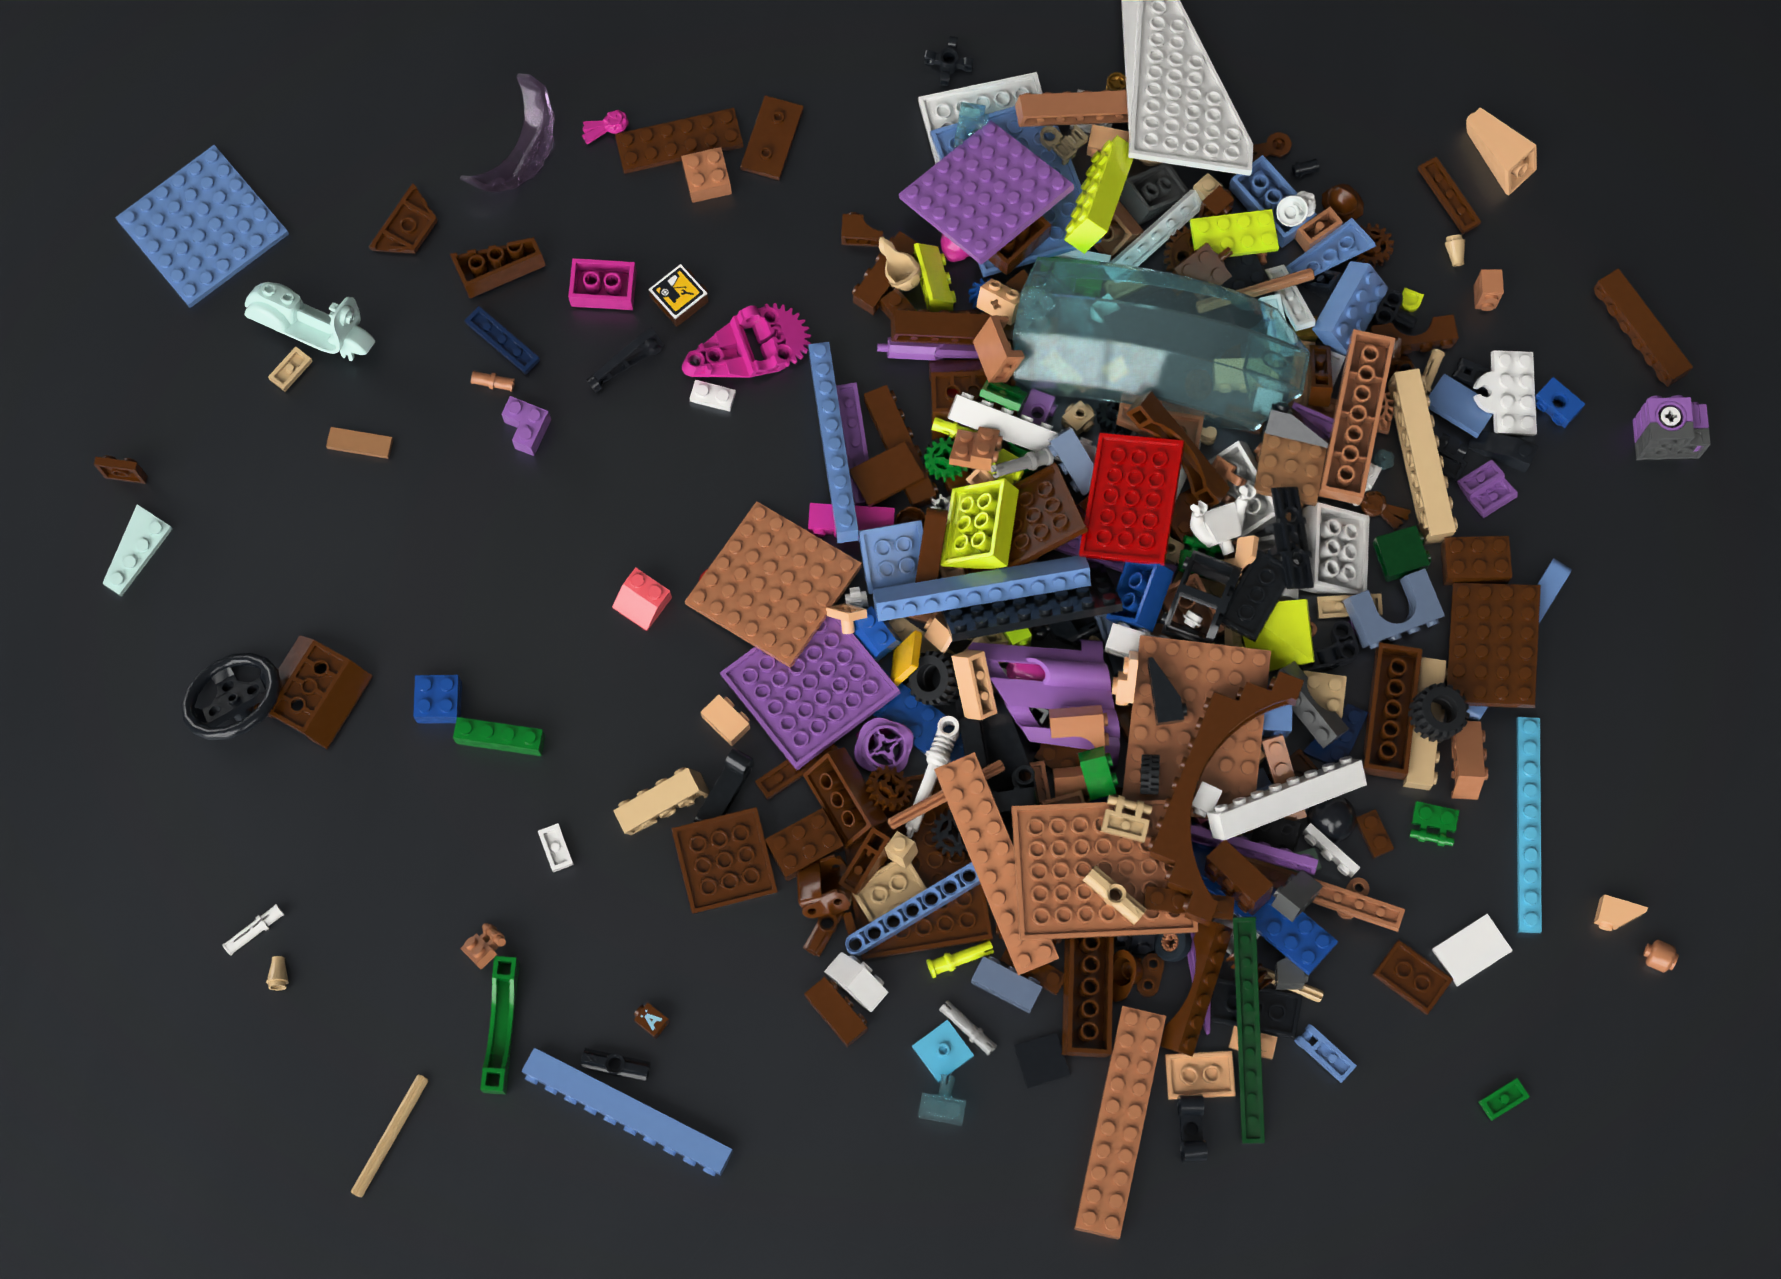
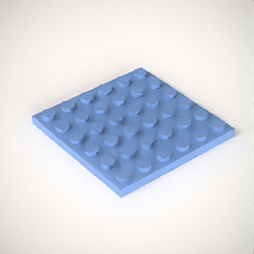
M215 145L211 146L115 217L189 308L289 235L286 228Z

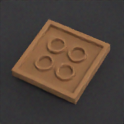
M1264 432L1254 482L1256 494L1272 497L1271 488L1298 487L1300 503L1316 506L1327 448Z

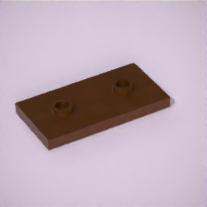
M765 95L740 169L780 181L804 106Z

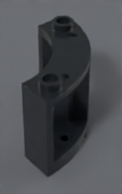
M1194 550L1191 557L1186 556L1182 568L1185 569L1169 612L1164 611L1160 624L1164 625L1161 633L1178 640L1213 644L1224 617L1220 613L1224 614L1242 568ZM1191 572L1225 584L1226 587L1222 597L1219 598L1186 585ZM1181 597L1216 610L1207 634L1172 621Z

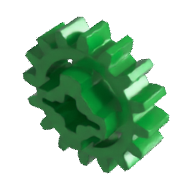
M948 437L947 441L940 438V443L938 444L933 441V448L927 447V454H924L925 468L928 469L930 476L935 474L936 480L943 477L944 482H946L947 478L951 477L952 481H955L956 475L962 477V471H968L967 467L949 464L954 444L951 441V437Z

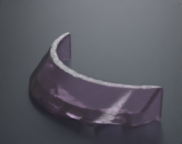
M518 74L516 77L523 94L524 122L515 148L506 160L493 170L474 176L461 175L460 180L483 191L499 192L512 190L535 176L543 166L544 160L548 157L554 137L552 132L555 115L551 109L547 95L549 93L545 85L530 74Z

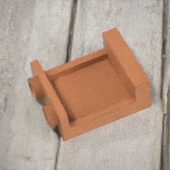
M990 316L973 340L989 383L1007 382L1025 358L1022 350H1011L1003 330L1009 321L1008 316Z

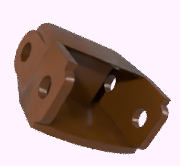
M833 854L820 859L797 874L798 903L805 917L817 918L835 915L850 909L852 892L838 884L848 868V865L841 856ZM835 864L839 865L838 868H834L832 866Z

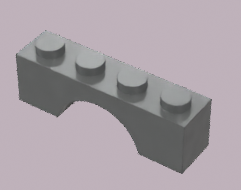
M1295 661L1280 670V672L1304 680L1296 705L1292 706V710L1323 748L1336 741L1349 730L1336 712L1322 708L1312 698L1307 687L1308 677Z
M1287 957L1277 961L1274 968L1275 990H1302L1305 982H1308V975Z

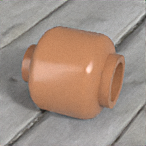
M1656 940L1652 945L1647 944L1643 956L1646 957L1647 966L1664 973L1668 970H1673L1679 954L1676 953V948L1673 945Z

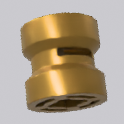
M1114 72L1109 75L1106 90L1121 91L1126 89V76L1124 74Z

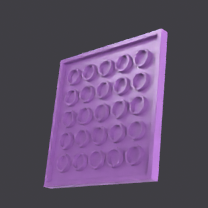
M990 120L901 191L899 198L982 265L1072 192L1074 185Z
M829 616L826 617L791 668L754 647L720 672L721 677L796 770L807 764L900 694L897 686L853 633L843 634L841 620Z

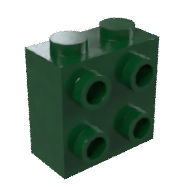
M1416 525L1375 537L1372 544L1386 582L1403 578L1424 568L1427 571L1429 568L1431 556L1428 550L1425 551L1423 534L1421 531H1418Z

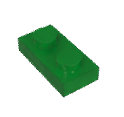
M1516 1078L1479 1101V1104L1492 1121L1530 1096L1519 1079Z

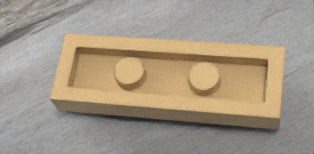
M1371 594L1380 616H1382V594ZM1353 595L1317 597V618L1349 617L1343 600Z

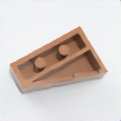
M1467 721L1466 726L1462 728L1463 730L1451 737V758L1454 760V771L1451 772V778L1455 779L1452 799L1478 800L1484 780L1488 779V767L1484 765V761L1486 762L1487 749L1483 748L1485 730H1482L1481 721Z

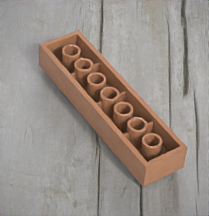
M1355 329L1352 331L1318 494L1320 497L1360 505L1364 498L1395 338Z

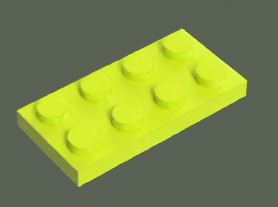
M1272 209L1194 218L1189 221L1194 251L1206 242L1218 254L1229 247L1230 251L1233 252L1229 257L1279 250Z

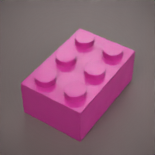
M572 258L568 296L571 307L633 310L637 275L635 262Z

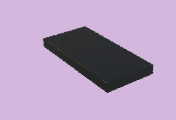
M1259 549L1257 550L1256 559L1248 565L1232 594L1225 613H1221L1224 616L1221 625L1256 642L1287 587L1283 562L1273 556L1269 557L1267 553Z
M1218 977L1211 997V1022L1232 1027L1237 1026L1236 981ZM1267 987L1259 991L1261 1033L1295 1039L1303 995Z

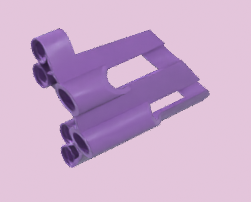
M1081 639V650L972 642L968 649L985 652L991 683L994 684L1002 696L1009 713L1030 742L1087 750L1094 749V745L1082 737L1051 738L1050 728L1041 727L1033 717L1029 707L1057 709L1102 705L1103 713H1107L1108 726H1104V733L1109 735V746H1105L1106 753L1109 752L1112 758L1113 766H1110V768H1117L1120 752V727L1114 708L1110 674L1107 664L1103 659V641ZM998 662L1040 665L1045 671V679L1043 681L1009 679Z

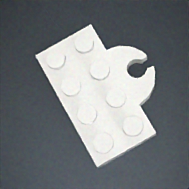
M1492 351L1491 372L1480 376L1473 386V389L1476 390L1480 387L1486 388L1488 396L1475 395L1473 396L1474 401L1483 411L1493 414L1494 433L1522 436L1536 435L1533 352Z

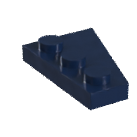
M1348 703L1343 709L1342 720L1349 730L1325 748L1314 739L1303 751L1304 754L1324 764H1335L1339 762L1340 758L1349 756L1368 712Z

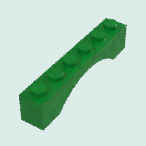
M494 957L490 1028L480 1088L483 1093H507L520 961L516 957Z

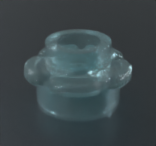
M1381 449L1375 454L1374 462L1384 470L1394 465L1393 459L1395 457L1391 451Z

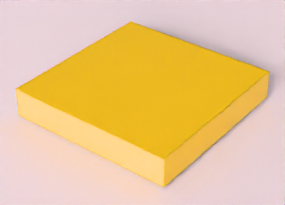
M915 630L893 652L890 679L897 687L919 666L922 632Z

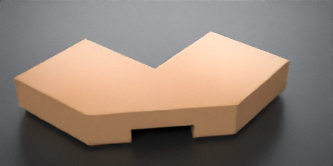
M1255 535L1238 537L1235 558L1222 559V561L1240 567L1243 570L1248 563L1251 564L1256 559L1259 537Z

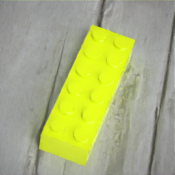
M1118 135L1112 141L1108 140L1102 150L1095 152L1092 156V165L1086 172L1087 179L1081 185L1082 192L1076 199L1077 206L1070 215L1072 220L1065 229L1067 233L1064 240L1084 254L1108 232L1134 159L1128 158L1129 143Z

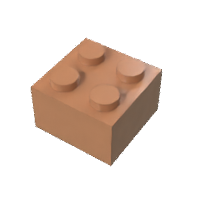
M721 147L681 156L692 203L732 194Z

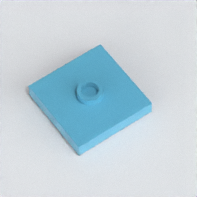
M948 1020L912 1045L914 1051L938 1083L974 1057V1054Z

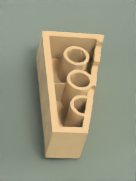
M686 767L680 768L669 779L663 778L655 783L656 786L650 790L648 788L641 790L637 793L636 798L632 800L627 799L619 803V807L613 811L624 833L633 835L657 823V817H669L675 814L676 808L689 807L695 804V799L702 795L704 798H707L710 791L701 773Z

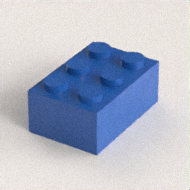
M1126 562L1116 588L1123 604V611L1108 613L1106 618L1116 624L1118 622L1126 623L1132 629H1145L1153 632L1174 572L1160 564Z

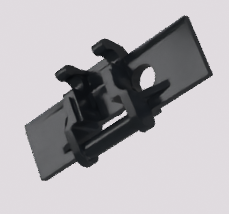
M1298 487L1271 488L1276 523L1265 526L1264 531L1265 534L1274 532L1275 546L1268 550V556L1271 557L1278 554L1282 556L1287 589L1313 588L1314 583L1309 559L1312 558V553L1308 547L1305 529L1307 521L1302 516ZM1287 511L1291 513V521L1286 519Z

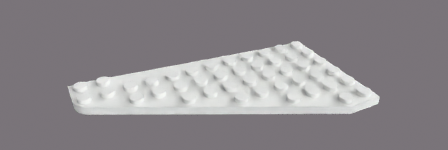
M1121 0L1129 129L1128 158L1250 176L1253 161V142L1181 1Z

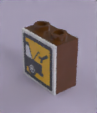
M681 264L649 288L650 298L676 327L709 302L707 295L709 292L702 283L698 284L694 274L689 269H685Z

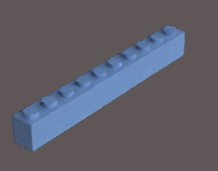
M829 342L808 344L837 543L859 541Z
M1078 555L875 589L872 592L878 622L1087 587L1091 586L1090 567L1086 557Z
M536 1048L531 1052L521 1071L526 1075L525 1080L535 1085L538 1082L546 1085L544 1088L546 1091L554 1095L557 1092L565 1095L564 1100L576 1105L579 1102L585 1105V1111L596 1115L597 1112L604 1115L603 1120L612 1125H616L617 1122L624 1125V1131L634 1136L636 1133L643 1135V1140L653 1146L659 1143L664 1146L663 1151L673 1156L676 1153L684 1156V1162L695 1166L696 1163L703 1166L702 1171L715 1177L716 1173L722 1175L734 1152L733 1149Z

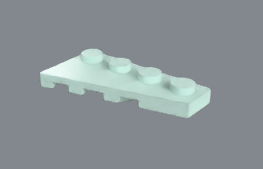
M136 505L103 584L122 597L173 528L141 506Z

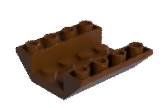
M980 359L929 360L932 402L931 429L935 417L954 423L953 420L948 419V414L954 398L947 395L949 389L957 390L959 395L962 392L974 396L973 400L980 403L984 399L979 394L987 377ZM1015 372L1007 382L1003 383L1014 387L1016 385ZM992 402L994 403L993 408L1001 410L1004 407L1001 404ZM1012 410L1014 411L1013 415L1017 416V411ZM958 423L959 425H962L964 427L971 428L969 426ZM931 430L932 440L936 438L940 440L941 437H945V440H947L949 435Z
M299 636L278 669L281 690L277 703L268 714V717L276 718L328 750L373 676L350 659L314 639ZM320 664L327 666V670L323 674L316 673V667ZM298 700L303 701L304 706L301 710H293L294 702ZM260 703L256 704L254 706V709H256Z

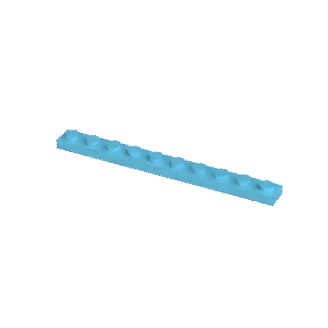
M1532 717L1517 718L1518 932L1522 933L1542 932L1540 718Z

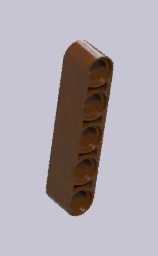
M927 507L915 583L935 580L939 577L948 510Z

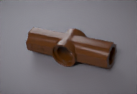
M846 910L835 915L819 917L803 949L814 956L820 957L830 938L836 932ZM829 919L833 921L834 925L831 928H824L822 922Z

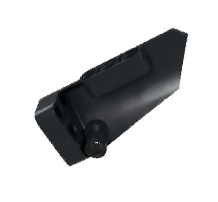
M993 692L997 714L983 720H976L964 717L961 698L957 695L958 700L955 701L964 756L975 752L982 769L998 760H1001L1005 766L1003 772L987 780L1002 818L1012 816V806L1040 805L1035 772L1030 766L1002 696ZM1027 772L1031 778L1028 781H1022L1019 779V774Z

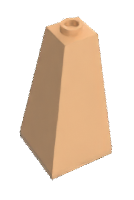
M1481 107L1475 113H1471L1466 120L1467 134L1504 192L1509 196L1537 170L1536 144Z

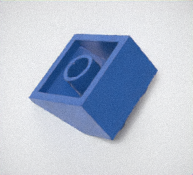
M873 606L867 609V618L854 621L855 632L853 634L876 662L880 661L902 643V640L887 620L878 622Z

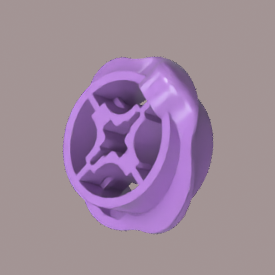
M885 718L871 719L860 729L858 740L854 747V760L860 767L868 771H875L879 766L883 769L888 765L890 770L896 767L899 773L908 762L909 754L913 747V733L901 723ZM879 729H887L895 737L887 739L884 734L880 733ZM873 734L874 746L868 750V743ZM882 743H890L885 747V750L877 751L883 746ZM899 744L898 754L896 758L893 759V748L894 746ZM880 754L884 760H887L888 764H879L872 757Z

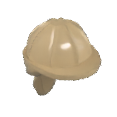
M880 237L879 249L887 259L885 274L890 285L904 291H910L915 288L921 278L919 262L908 253L898 252L892 242L884 237Z

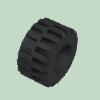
M939 651L920 653L918 668L907 677L909 679V683H907L908 688L912 689L910 693L912 696H916L915 700L925 705L938 706L950 705L951 702L958 700L957 695L960 696L951 657L954 654ZM936 668H938L941 675L940 684L937 688L934 687L932 681Z
M1445 683L1432 684L1412 699L1413 702L1409 706L1412 710L1408 712V717H1412V720L1409 722L1411 726L1415 725L1414 731L1416 733L1420 732V737L1423 739L1429 737L1431 742L1435 740L1437 742H1442L1445 739L1448 740L1463 730L1462 728L1467 724L1466 719L1469 718L1470 713L1466 712L1469 709V704L1464 702L1467 700L1466 697H1461V691L1459 689L1453 690V686L1450 684L1446 687ZM1431 703H1437L1445 709L1447 714L1446 723L1434 718L1431 712Z

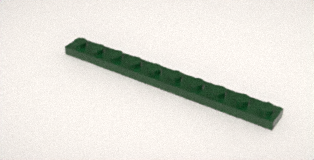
M1233 917L1242 1143H1265L1256 917Z

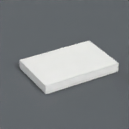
M1488 914L1432 949L1456 986L1461 985L1513 951Z

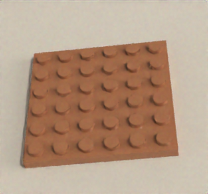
M756 501L684 602L698 613L791 668L826 619V607L836 605L862 568V563Z

